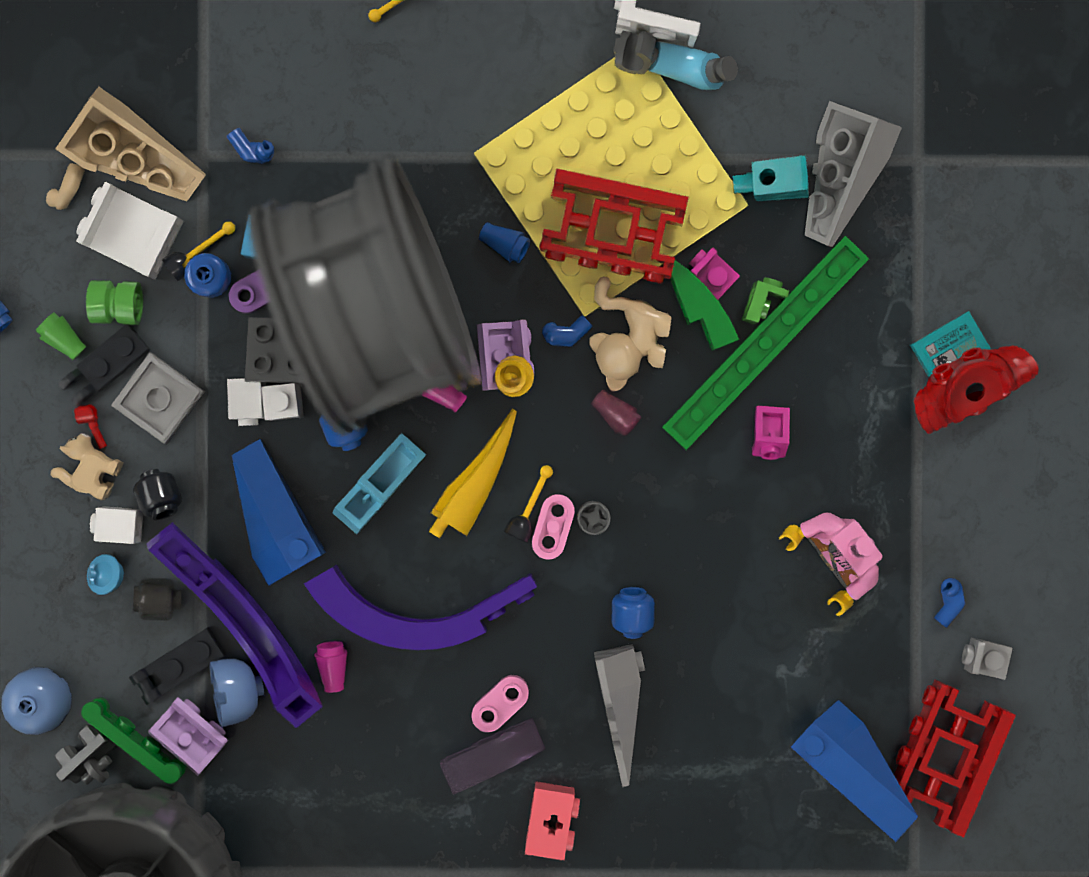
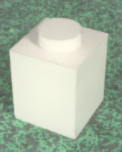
M227 379L228 418L238 419V426L258 425V419L265 418L261 387H265L266 382H245V379Z
M291 383L261 387L265 420L272 421L304 417L300 384Z
M104 506L96 508V513H93L91 516L90 532L94 533V541L135 544L142 540L143 514L140 509Z

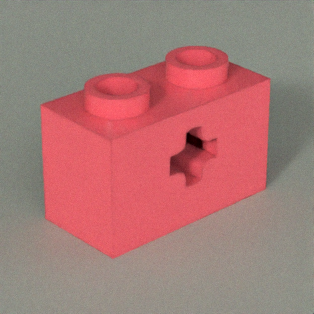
M535 782L525 854L564 860L566 850L572 851L575 831L569 830L571 818L578 817L580 798H574V788ZM551 815H557L558 822H556L555 828L549 827L548 820L551 819Z

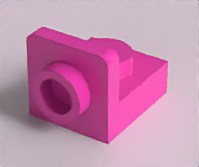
M713 247L708 253L702 249L689 263L693 267L691 272L705 284L718 300L740 275L716 254L718 251Z
M756 406L753 456H761L766 460L785 457L789 446L790 408Z

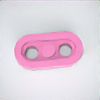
M555 494L549 496L544 501L532 538V547L534 552L543 559L558 557L563 552L575 511L572 501L564 495ZM556 504L564 507V514L560 517L554 516L551 512L552 507ZM546 536L553 537L555 540L554 546L545 548L542 544L543 538Z
M508 675L491 688L473 707L472 721L476 728L483 732H493L513 716L528 699L529 689L525 680L516 675ZM507 689H517L518 696L515 699L508 698L506 695ZM490 710L494 713V719L485 721L482 718V713Z

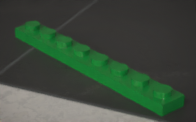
M844 236L662 428L687 450L869 258L850 239Z

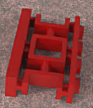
M556 169L551 197L552 199L567 203L560 232L548 229L543 230L539 249L542 252H546L545 258L565 262V257L578 259V265L597 269L598 264L611 267L610 272L624 276H630L631 271L643 273L644 280L656 283H663L664 278L671 279L675 257L659 254L665 224L682 227L688 196ZM564 189L609 198V201L595 198L591 216L575 213L573 209L576 194L564 192ZM629 203L675 212V215L661 213L657 230L640 227L638 223L641 208L629 206ZM601 209L633 216L626 246L594 240ZM572 225L588 229L585 247L598 250L597 253L553 244L552 241L566 242L569 227ZM635 239L654 243L651 261L663 263V267L617 258V255L621 254L631 257Z
M935 679L933 685H928L923 693L922 703L924 706L920 715H916L910 724L909 734L911 736L907 746L903 745L898 752L896 758L898 767L894 776L910 803H912L913 798H916L939 808L933 822L937 826L946 828L951 833L964 838L1016 715L987 701H984L979 715L953 705L959 690ZM940 707L956 714L950 731L932 725ZM969 720L985 727L978 745L962 737ZM939 737L965 747L953 776L928 766ZM914 767L918 771L930 775L924 792L907 785ZM943 781L959 788L952 806L948 802L936 798Z

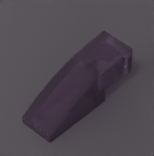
M531 718L475 742L469 748L441 759L440 766L454 795L545 750V746L534 720Z

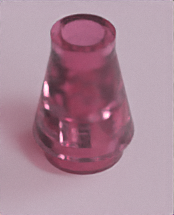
M604 389L591 403L616 434L618 432L621 433L624 437L630 433L641 419V416L636 412L637 408L609 394Z

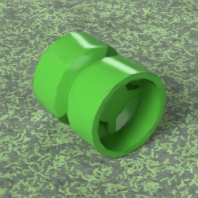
M91 280L86 295V311L89 322L110 324L115 318L117 323L139 325L143 313V291L139 282L123 281L115 287L111 281Z

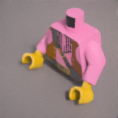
M822 513L801 523L800 527L789 525L779 537V540L784 537L792 540L786 547L787 551L795 550L803 538L806 537L842 586L846 588V591L841 590L837 592L827 602V605H829L833 601H837L841 605L842 609L836 614L837 616L844 614L853 605V599L858 600L878 582L879 568L876 563L883 558L882 554L875 546L873 540L868 537L854 519H842L832 513Z

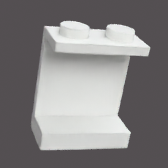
M105 182L103 187L97 188L92 197L91 205L93 207L88 217H84L78 225L76 233L79 236L76 242L108 256L147 277L156 279L163 265L162 259L168 255L184 221Z

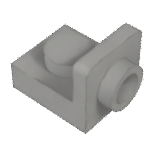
M971 637L970 644L965 645L962 653V663L965 664L964 670L976 675L982 674L1005 680L1013 648Z

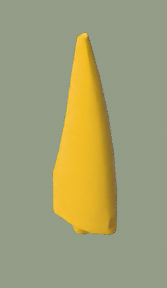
M512 409L485 447L468 467L448 485L431 511L437 519L429 532L436 537L441 538L448 525L464 535H468L485 504L502 465L511 438L517 413L516 410Z

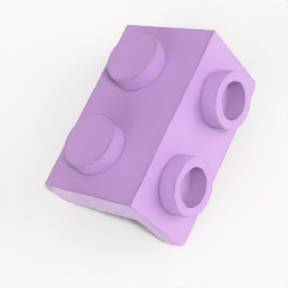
M526 320L477 325L483 391L498 389L495 383L496 367L501 360L508 356L524 358L530 363L534 373V365L530 360L529 352L531 332L527 327Z
M177 697L170 708L151 727L148 734L198 776L227 743L228 740L224 737L226 732L214 721L209 723L199 715L200 709L190 700L185 699L183 702Z

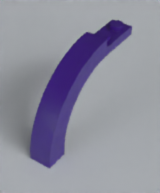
M173 522L147 543L148 550L189 587L232 633L259 672L271 696L274 708L297 728L322 707L319 696L308 674L285 638L246 589L216 558L212 560Z
M337 565L304 583L322 609L351 632L384 646L408 650L440 649L478 637L487 631V627L482 620L483 618L487 617L489 621L494 620L506 612L504 606L514 600L518 605L535 595L532 590L537 588V583L530 573L463 612L442 618L415 619L387 612L366 600L348 583Z

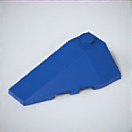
M259 439L233 454L232 460L252 558L267 584L271 585L323 555L326 551L263 441Z
M839 700L818 717L791 746L793 750L895 842L918 818L864 722Z

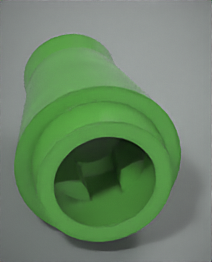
M55 312L48 316L36 329V332L41 336V341L67 355L71 360H75L87 347L76 335L64 316L59 317Z

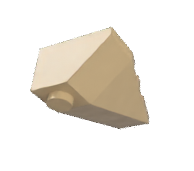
M100 87L90 97L56 147V150L84 169L93 172L98 170L116 176L115 179L126 182L129 180L145 185L150 190L184 201H188L206 176L202 170L129 107Z

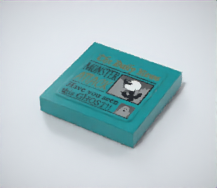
M969 311L910 345L928 377H930L935 367L959 359L965 351L971 348L991 349Z

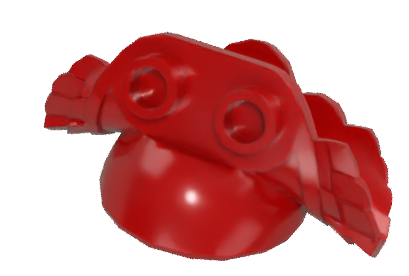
M1011 345L994 350H981L978 347L971 348L965 351L959 359L935 367L928 379L927 385L924 389L919 390L914 398L916 416L922 429L931 434L941 428L948 427V424L952 422L957 424L969 415L976 416L982 414L992 403L997 400H1003L1012 391L1033 380L1038 375V364L1025 349ZM971 384H982L983 391L966 395V390Z

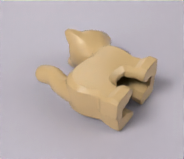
M81 433L77 437L70 438L65 446H60V450L70 458L79 460L80 464L73 475L65 469L57 467L51 470V476L59 478L65 485L78 492L89 493L97 499L105 500V498L109 497L114 483H104L102 481L104 474L118 476L124 463L118 459H110L103 452L94 449L91 437Z

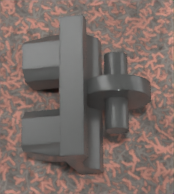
M89 724L79 732L78 737L85 746L79 753L74 746L68 745L54 755L61 768L56 773L61 782L68 779L73 783H78L82 780L88 785L93 779L104 783L109 778L106 767L112 763V760L108 755L118 745Z

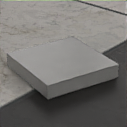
M149 352L111 406L163 444H167L205 391L158 356Z

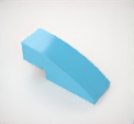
M401 433L338 503L332 513L353 532L358 534L418 466L426 454Z

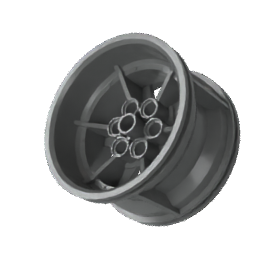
M392 153L383 156V165L377 159L370 161L369 171L358 175L354 188L316 203L296 201L282 205L279 201L272 199L267 201L265 205L259 204L252 207L249 211V232L254 257L267 300L282 339L315 406L328 425L341 436L351 433L353 429H363L367 423V416L435 388L443 389L454 385L458 391L466 389L467 381L471 386L481 383L480 368L472 338L447 267L419 200L403 168Z

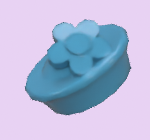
M102 554L96 557L90 563L87 570L88 586L98 595H106L116 590L123 581V567L115 557L109 554Z

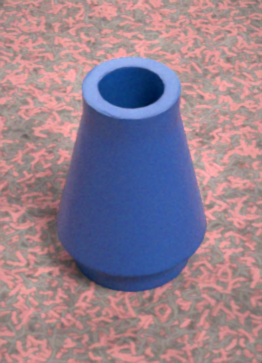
M488 222L485 223L479 234L480 241L486 243L509 262L516 261L520 263L530 245V239L525 237L524 232L495 226Z

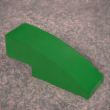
M675 260L670 281L687 325L700 320L711 351L738 341L739 337L733 324L719 301L704 283Z

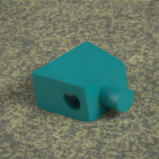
M806 156L752 162V172L733 174L734 193L754 192L756 201L809 198ZM766 176L776 178L771 185H764L762 181Z

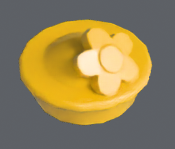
M508 356L497 365L495 383L504 395L518 397L527 393L532 387L534 380L533 369L524 358Z

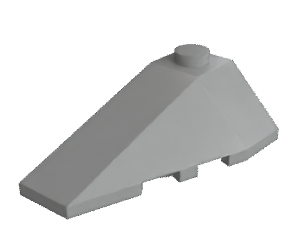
M829 101L817 132L816 144L820 145L818 163H813L812 174L816 175L814 193L809 197L805 236L833 247L888 162L902 127Z

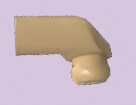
M73 163L68 165L59 191L51 189L47 193L46 203L50 207H56L57 210L68 207L79 189L85 172L84 168Z

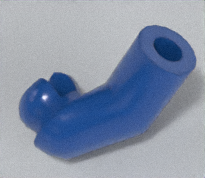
M240 128L233 130L227 135V139L245 162L266 163L273 158L274 146L271 142L263 140V142H250Z
M581 315L570 327L557 326L554 322L547 323L542 329V335L546 338V342L552 346L570 347L593 326Z
M947 578L942 582L941 593L944 606L934 616V619L946 628L965 606L963 587L958 580L953 578Z

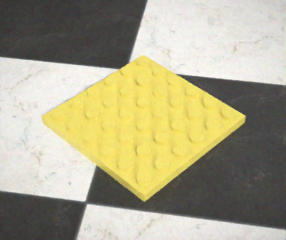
M615 57L474 152L475 157L539 251L543 230L548 229L560 232L567 202L552 199L551 197L557 168L688 196L682 227L665 224L659 254L673 257L749 206L741 193H734L732 180L659 74L647 71L645 74L624 72L615 66ZM564 189V192L576 194L573 209L575 213L591 216L595 198L609 201V198ZM629 203V206L641 208L638 223L640 227L657 230L661 213L675 215V212ZM601 209L594 240L626 246L633 216ZM572 225L569 227L566 242L552 241L553 244L597 253L598 250L585 247L588 229ZM635 239L631 257L621 254L617 255V258L658 267L663 265V263L651 261L654 243ZM540 251L542 256L545 258L546 252ZM565 257V262L545 258L584 317L600 307L594 300L595 285L599 278L604 276L609 278L611 285L607 291V296L614 298L644 277L643 273L631 271L630 276L610 272V266L598 264L597 269L578 265V259Z

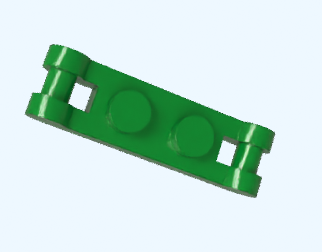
M98 697L83 706L81 714L89 724L161 780L172 784L185 774L187 770L185 764L178 758L171 759L162 752V746L149 736L144 738L135 731L136 726L124 716L117 717L109 710L110 705L106 699Z

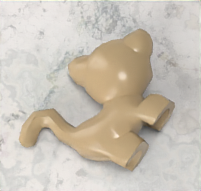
M604 276L599 278L595 285L594 300L602 310L624 311L630 332L628 335L624 333H613L611 335L597 333L589 338V345L596 353V361L601 372L606 376L609 389L611 391H618L627 384L630 377L639 371L642 357L647 356L648 362L653 367L663 368L666 349L663 345L657 344L658 336H669L672 317L668 313L656 310L651 304L643 300H631L624 297L609 298L607 291L611 282L609 278Z

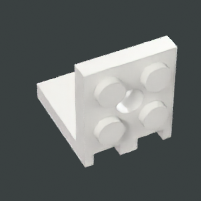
M615 0L614 9L620 10L615 34L621 35L624 30L639 35V32L646 31L656 39V42L660 41L693 48L699 32V22L635 8L636 0Z

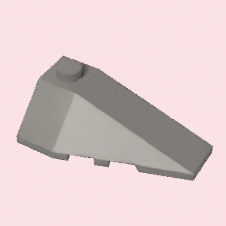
M632 644L594 652L622 787L629 786L641 684L639 672L645 671L641 651L635 652Z

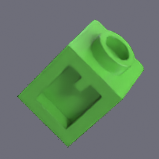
M764 277L763 282L756 281L753 283L741 321L753 325L759 323L760 318H766L770 308L771 300L766 299L767 295L785 299L788 297L789 290L782 288V282Z

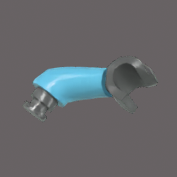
M623 30L620 38L615 40L613 49L616 55L615 66L624 72L645 74L647 71L701 90L719 89L724 81L734 80L738 73L737 63L731 56L720 58L715 53H707L702 50L660 41L656 42V39L646 31H641L637 35Z

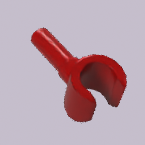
M82 405L75 408L74 414L77 424L88 423L99 449L106 447V442L98 427V411L93 405Z

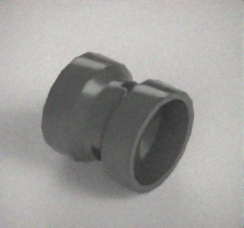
M598 501L584 503L577 513L578 524L587 534H601L610 525V512L604 504Z

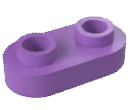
M259 271L237 281L231 287L229 301L237 311L253 313L269 304ZM244 290H248L251 294L247 302H242L240 299V294Z

